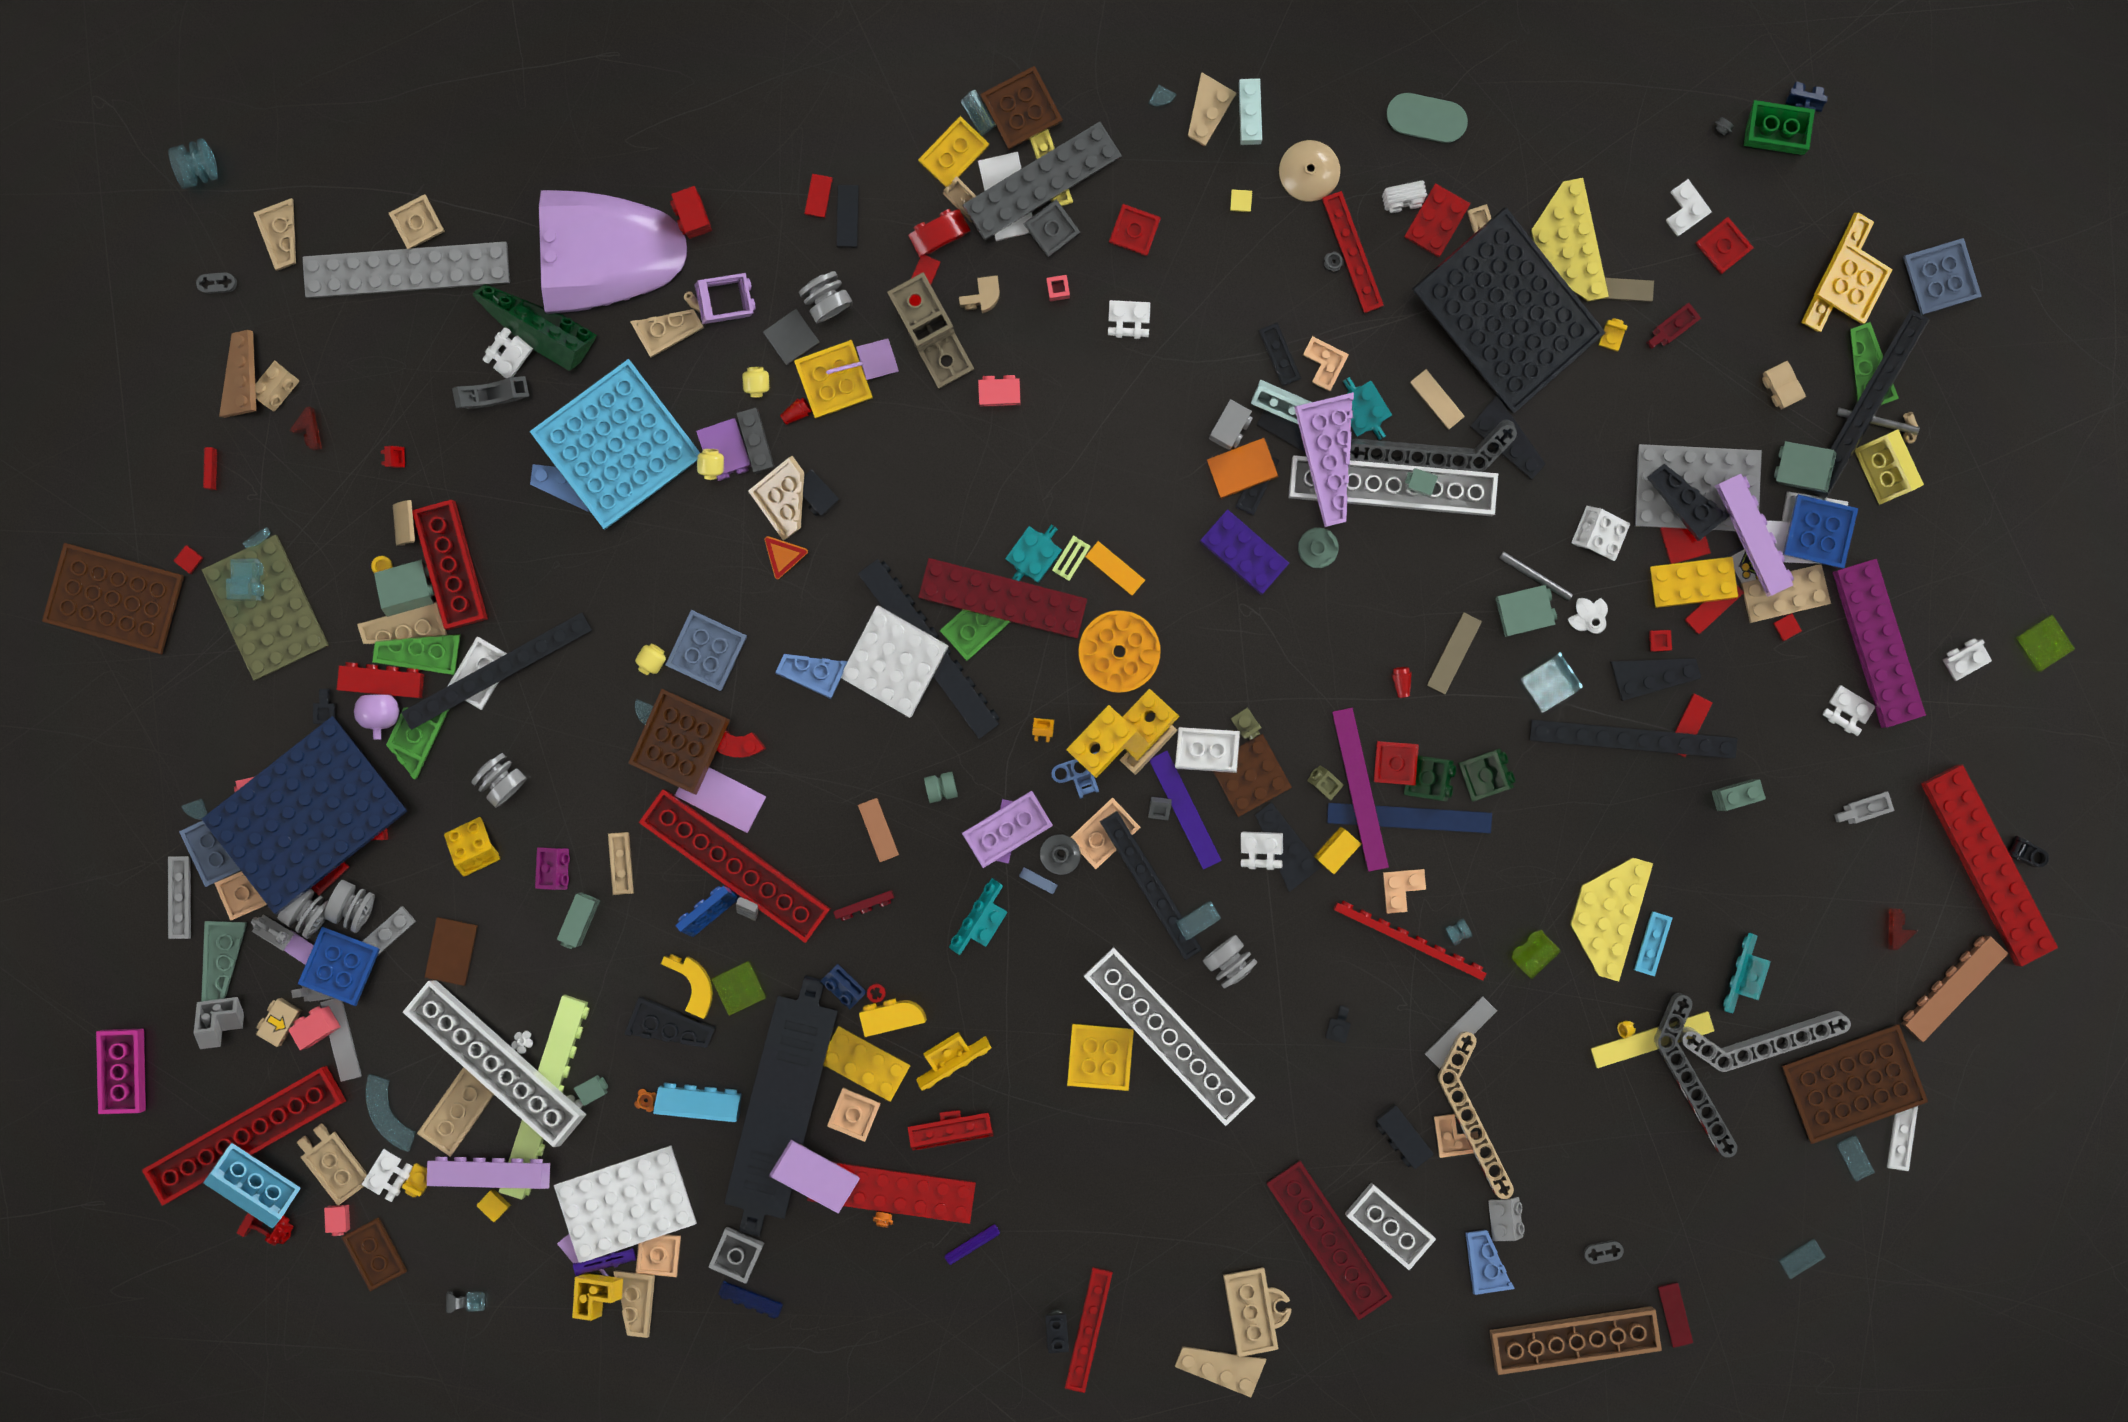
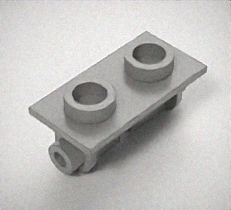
M264 914L262 917H254L251 921L254 928L252 930L253 933L284 951L295 934Z

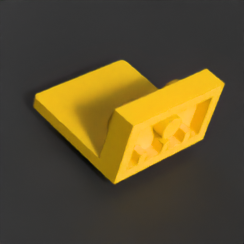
M481 817L444 834L454 866L463 877L501 860L499 853L490 842Z

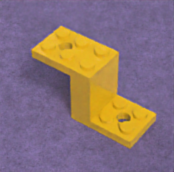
M1149 688L1123 717L1108 705L1066 750L1097 778L1124 749L1138 761L1180 716ZM1149 713H1155V719L1152 722H1146V716ZM1099 744L1100 751L1092 754L1090 751L1091 747Z

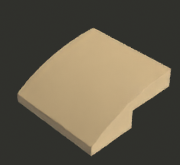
M411 500L393 504L396 546L414 543Z

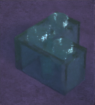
M230 559L231 579H226L227 600L236 602L261 601V596L264 595V586L260 583V575H263V564L260 563L259 559Z

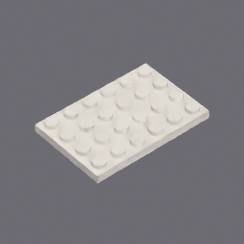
M672 1146L554 1185L579 1263L697 1224Z

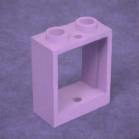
M746 273L698 280L694 284L702 324L750 317L753 314V310H755L754 299L750 298L749 293L751 282L749 278H746ZM738 283L744 311L713 315L707 287Z

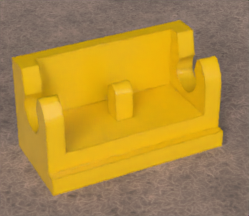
M1340 826L1314 855V858L1335 874L1361 843Z

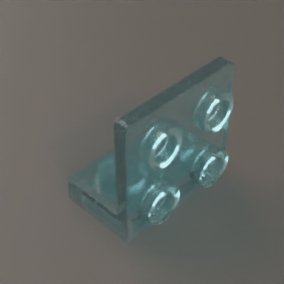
M1558 653L1548 662L1521 678L1542 712L1549 710L1583 687L1561 653Z

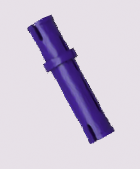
M631 1248L617 1253L612 1252L609 1255L585 1262L573 1263L575 1276L612 1266L614 1268L619 1267L620 1264L636 1261L634 1249Z

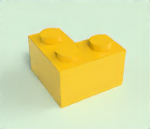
M590 1273L575 1277L572 1318L592 1321L601 1317L603 1302L613 1303L622 1299L623 1278Z

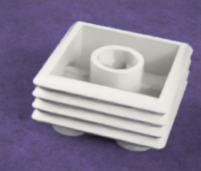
M1422 180L1386 188L1382 195L1384 209L1386 211L1390 210V213L1402 211V207L1410 206V209L1422 207V203H1424L1427 193H1425L1426 189H1424L1425 182Z

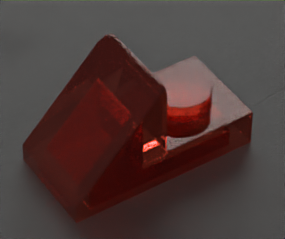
M306 407L290 429V432L306 431L307 434H304L306 446H309L312 450L322 449L315 410L312 407Z
M1889 908L1888 949L1898 950L1918 932V930L1902 929V925H1905L1903 909Z

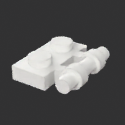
M1110 300L1109 322H1117L1116 327H1108V335H1115L1116 338L1134 336V339L1149 337V329H1141V323L1149 324L1150 302ZM1123 322L1135 323V328H1123Z
M506 327L497 333L492 346H488L483 361L490 363L492 358L495 359L497 362L493 368L503 377L509 378L514 377L533 348L519 336H515L511 340L508 337L511 331ZM502 345L506 347L503 354L498 351Z
M1839 685L1829 701L1831 705L1835 706V709L1831 711L1826 708L1822 715L1827 717L1829 722L1842 726L1844 731L1849 734L1853 733L1858 736L1862 729L1856 726L1857 721L1866 724L1876 706ZM1842 711L1851 716L1849 721L1840 716Z
M1241 832V853H1249V859H1241V867H1248L1249 869H1256V867L1267 868V870L1282 868V860H1275V854L1281 855L1283 853V833ZM1257 854H1267V860L1257 859Z
M383 1149L361 1185L380 1195L383 1188L388 1190L389 1192L385 1199L392 1202L395 1196L400 1194V1188L405 1180H408L413 1166L406 1163L404 1168L400 1169L397 1166L401 1159ZM393 1172H395L399 1176L394 1184L390 1185L387 1182Z

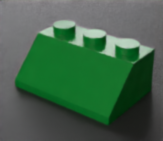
M1754 100L1746 125L1744 146L1805 155L1810 148L1815 109Z

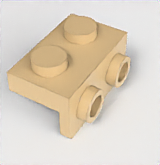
M274 360L255 384L256 399L274 412L299 383V379Z

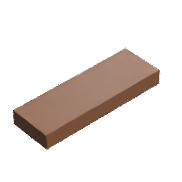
M878 798L859 804V810L879 862L898 856V850Z

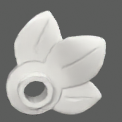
M1579 598L1576 602L1578 614L1568 618L1570 625L1578 631L1588 630L1594 634L1603 632L1606 628L1605 616L1608 612L1606 603L1601 598L1595 601L1594 604L1588 599ZM1594 620L1600 621V624L1598 626H1594L1592 622Z

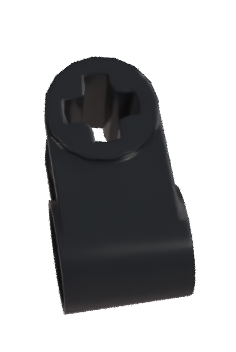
M2014 837L2015 842L2011 850L2008 851L2011 858L2032 867H2044L2049 862L2047 851L2021 837ZM2037 852L2042 856V860L2038 864L2033 858Z

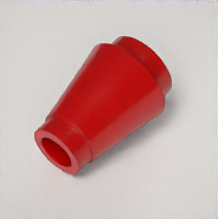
M797 398L780 416L783 422L788 425L809 416L808 413L812 409L804 398L800 400Z
M1409 667L1394 668L1391 675L1398 697H1409L1412 672H1410Z

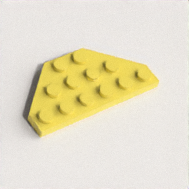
M1578 178L1564 181L1532 228V239L1573 292L1587 302L1607 298L1609 295L1584 179Z
M1631 858L1581 886L1570 925L1598 976L1618 982L1620 980L1653 863Z

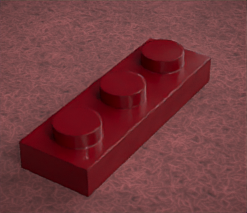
M890 890L835 910L833 913L836 919L841 918L844 921L852 918V913L860 911L863 914L871 911V906L879 904L880 907L891 904V899L895 898L893 891Z

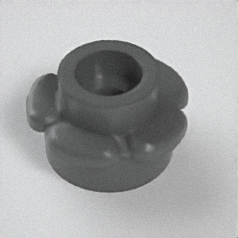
M1723 117L1715 121L1717 125L1715 129L1723 135L1732 133L1731 130L1734 125Z
M1333 251L1332 253H1327L1324 257L1325 268L1333 272L1340 270V267L1344 264V259L1339 252Z

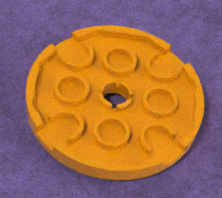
M1111 611L1095 618L1084 630L1079 643V660L1086 676L1098 687L1111 692H1128L1144 685L1155 673L1160 660V643L1153 627L1141 616L1127 611ZM1116 646H1123L1125 648V655L1119 658L1114 655L1113 650Z

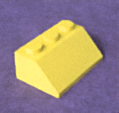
M1898 429L1855 449L1856 456L1879 505L1924 485Z

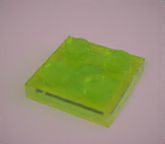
M2053 615L2048 616L2016 637L2039 672L2075 649Z
M749 961L712 978L713 984L729 1016L766 998Z

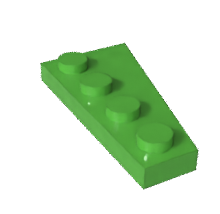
M461 634L376 641L372 662L454 675Z

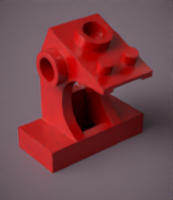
M247 1213L237 1234L244 1237L253 1229L265 1235V1241L269 1244H284L290 1238L294 1226L289 1223L290 1219L283 1215L272 1232L263 1227L264 1223Z

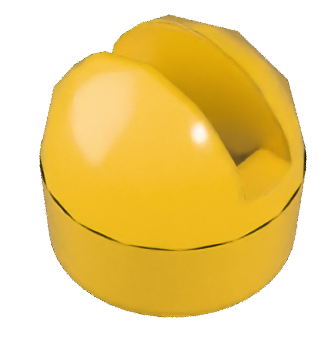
M1624 1021L1618 1024V1032L1622 1038L1631 1037L1635 1033L1634 1023Z

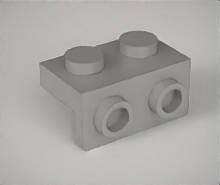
M1519 1197L1488 1200L1492 1241H1516L1523 1238L1525 1229L1521 1219L1522 1204Z

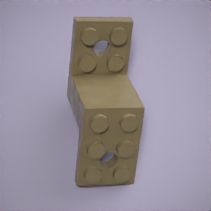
M924 272L887 292L938 389L974 370L954 332L952 323ZM913 295L920 296V305L912 306L909 303L910 298ZM946 355L953 359L952 364L948 367L941 364L942 357Z

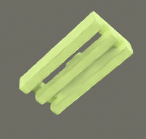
M1073 535L1052 571L1070 581L1091 546ZM1074 542L1078 543L1061 571L1058 570ZM1081 546H1083L1085 549L1081 553L1080 557L1078 558L1070 573L1066 575V570L1068 569L1069 565L1071 564L1072 560L1076 556Z

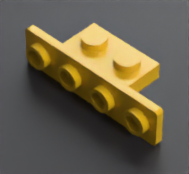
M959 1032L923 1053L933 1069L916 1079L920 1089L923 1091L933 1087L936 1082L949 1077L957 1069L967 1066L978 1056L986 1054L992 1048L986 1036L967 1046Z

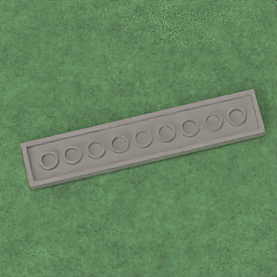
M507 242L303 257L306 298L510 283Z

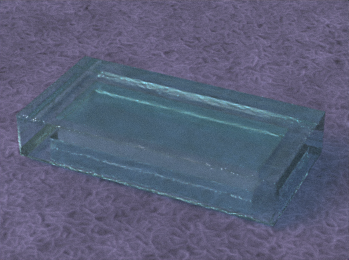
M976 90L969 92L961 100L962 105L981 136L988 133L996 125Z
M1209 901L1176 922L1185 939L1189 940L1221 918L1212 902Z
M1856 1135L1836 1144L1856 1182L1875 1173Z
M1812 1239L1780 1259L1779 1262L1789 1278L1792 1279L1824 1259L1825 1255L1817 1242Z

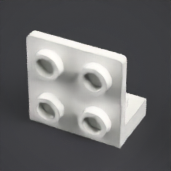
M1586 506L1571 543L1590 549L1615 561L1630 523L1603 509Z

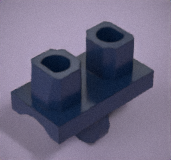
M1795 82L1786 98V104L1815 109V111L1821 112L1828 96H1824V88L1816 86L1813 87L1811 92L1805 91L1804 83Z

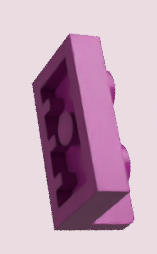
M537 848L535 889H567L569 882V849Z

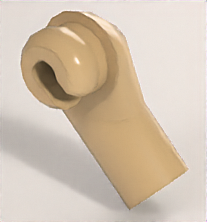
M692 292L685 293V301L692 309L700 313L698 300Z
M1913 412L1903 415L1906 424L1918 427ZM1907 432L1903 433L1905 442L1911 444L1916 441L1917 435Z

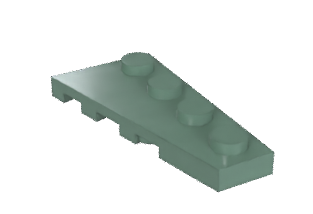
M205 921L201 1002L226 998L247 922Z

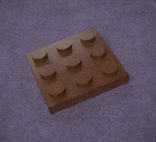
M1035 66L980 94L1008 149L1063 122Z
M1263 734L1239 746L1237 773L1213 771L1238 817L1292 788Z

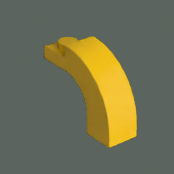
M676 955L664 956L661 964L682 973L691 984L692 994L685 1011L705 1019L713 996L712 984L707 972L696 960L689 956L686 957L684 963L681 962L682 958Z

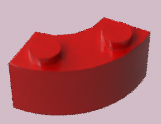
M947 209L939 214V218L927 224L922 222L914 227L915 231L908 236L919 257L933 253L971 231L960 209L955 211Z
M725 730L717 752L730 757L743 758L754 756L764 751L766 747L753 732L737 737Z

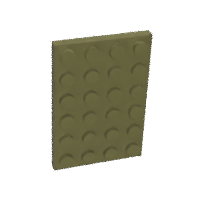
M277 535L202 569L254 681L329 646Z

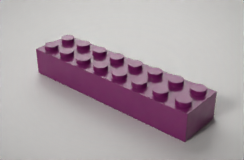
M1877 559L1832 572L1874 706H1876L1875 710L1881 728H1887L1926 716Z

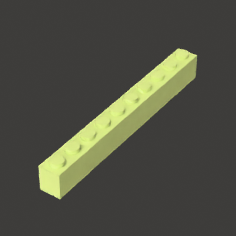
M568 995L561 997L538 1068V1072L562 1093L564 1090V1086H562L563 1079L568 1077L571 1068L568 1066L569 1060L574 1058L577 1047L574 1046L576 1038L580 1039L583 1027L580 1026L582 1020H586L590 1009L587 1007L588 1002ZM523 1120L521 1121L508 1162H511L512 1158L524 1159L523 1163H530V1159H538V1156L542 1157L545 1149L544 1139ZM529 1188L499 1189V1193L521 1200L526 1195L529 1196L531 1192Z

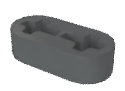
M229 273L203 274L196 280V286L201 292L206 294L231 292L236 288L237 280ZM226 277L232 281V283L228 284L227 288L225 285L219 284V282L225 281ZM205 279H207L209 282H214V285H208V289L202 286V283H205Z
M1606 1241L1588 1245L1584 1250V1257L1591 1264L1604 1263L1620 1259L1624 1249L1617 1241ZM1612 1245L1619 1248V1251H1616L1614 1256L1610 1252L1605 1253L1606 1250L1612 1249ZM1591 1249H1594L1596 1252L1602 1251V1254L1596 1255L1594 1260L1591 1256H1588L1591 1253Z

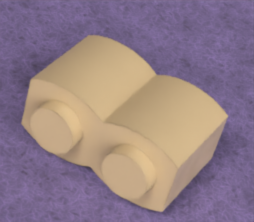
M1788 361L1763 373L1762 381L1767 389H1771L1773 396H1771L1772 401L1781 410L1806 397Z

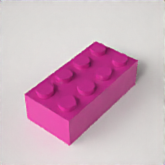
M144 1029L96 1031L98 1114L141 1113L146 1111Z

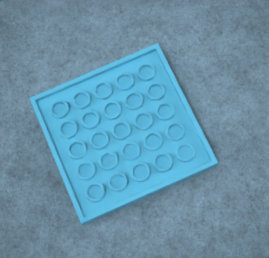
M629 359L530 431L604 530L696 463L697 456L700 454L699 450Z

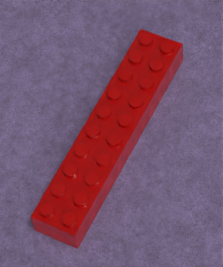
M1955 765L1921 783L2014 964L2022 967L2057 949L2058 946L1964 766Z
M662 789L639 821L641 825L739 896L757 904L760 911L804 943L808 942L831 910L827 905L666 789Z
M321 1067L144 1168L142 1171L163 1206L201 1185L231 1143L248 1154L253 1155L346 1102V1099L328 1067Z

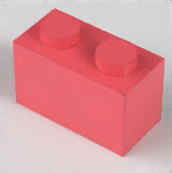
M1005 375L1003 379H995V376H983V380H978L980 407L1020 405V380L1015 379V375Z
M320 1006L315 1007L309 1011L310 1015L308 1017L302 1016L293 1022L294 1026L288 1029L299 1050L310 1048L341 1028L329 1006L324 1008Z

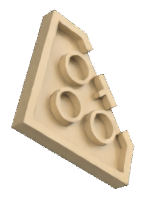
M793 456L787 458L748 490L783 541L801 528L804 471Z

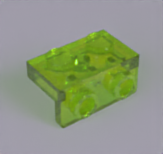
M1542 930L1532 933L1528 938V942L1523 946L1516 948L1511 958L1532 979L1561 950Z

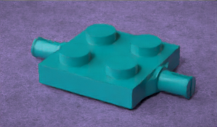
M1348 377V382L1346 379L1342 382L1349 391L1347 394L1354 392V399L1352 400V429L1357 437L1373 430L1378 440H1381V436L1384 438L1386 435L1380 425L1384 420L1391 417L1392 413L1372 381L1367 382L1363 386L1355 387L1351 378Z
M1051 524L1045 534L1037 532L1030 526L1026 529L1005 558L1017 570L1011 579L1020 581L1023 576L1032 578L1037 583L1041 581L1063 551L1051 540L1058 530Z

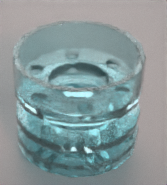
M204 138L198 139L197 145L194 141H190V152L187 151L183 144L169 148L171 166L182 189L185 190L197 186V176L204 183L208 182V176L212 181L218 179L214 154Z

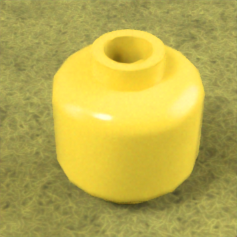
M749 367L742 374L743 390L746 393H750L751 397H762L763 393L769 390V374L763 370V367Z
M703 449L702 453L697 456V472L700 475H704V479H717V476L724 472V456L717 449Z
M654 644L643 646L635 660L639 666L638 670L645 675L650 673L657 674L666 660L665 651Z

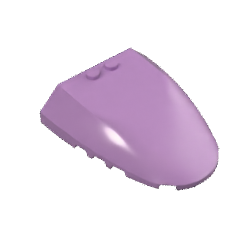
M541 191L539 202L541 289L546 314L588 310L593 307L607 306L614 302L629 300L634 296L646 294L668 284L682 270L687 257L686 238L680 231L678 223L664 212L636 202L607 195L576 191Z

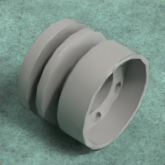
M835 271L814 278L798 292L801 298L807 297L804 300L805 305L816 304L810 309L816 324L834 317L853 303L846 290L836 292L842 285V282L840 280L835 281L838 278Z
M503 753L485 763L471 782L474 786L483 782L478 789L480 792L488 788L491 789L486 798L495 808L510 798L527 780L526 776L519 769H515L510 773L507 771L512 764L510 760L501 765L506 759Z
M341 880L327 903L324 919L338 924L344 917L343 928L348 929L351 926V931L357 933L370 916L375 894L368 892L365 896L366 890L361 889L355 896V885Z
M309 889L282 910L277 917L278 920L288 927L298 921L295 931L300 933L303 930L302 936L306 939L312 936L326 920L324 919V912L328 900L322 904L324 898L319 896L314 901H311L314 895L312 889Z
M1236 935L1226 940L1202 960L1210 971H1214L1217 968L1221 969L1216 979L1220 980L1224 976L1227 977L1221 983L1223 988L1239 982L1257 964L1254 958L1247 963L1245 962L1251 955L1250 952L1242 955L1238 953L1244 945Z

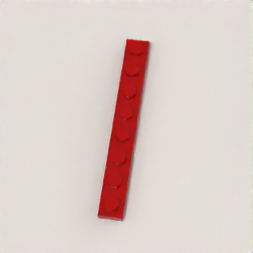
M1343 900L1341 904L1336 902L1333 910L1478 979L1484 980L1487 973L1482 971V966L1473 962L1470 966L1464 963L1465 958L1455 953L1451 957L1445 954L1446 949L1436 944L1432 948L1426 945L1427 940L1419 936L1413 939L1408 936V931L1400 927L1394 930L1389 927L1391 923L1381 918L1378 921L1371 919L1372 914L1362 909L1360 912L1352 910L1353 905Z

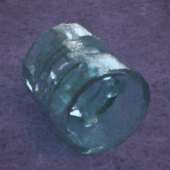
M1463 918L1457 921L1456 925H1449L1445 928L1454 946L1459 944L1462 939H1468L1473 936Z

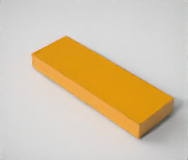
M1099 541L1085 556L1131 596L1145 581V579Z

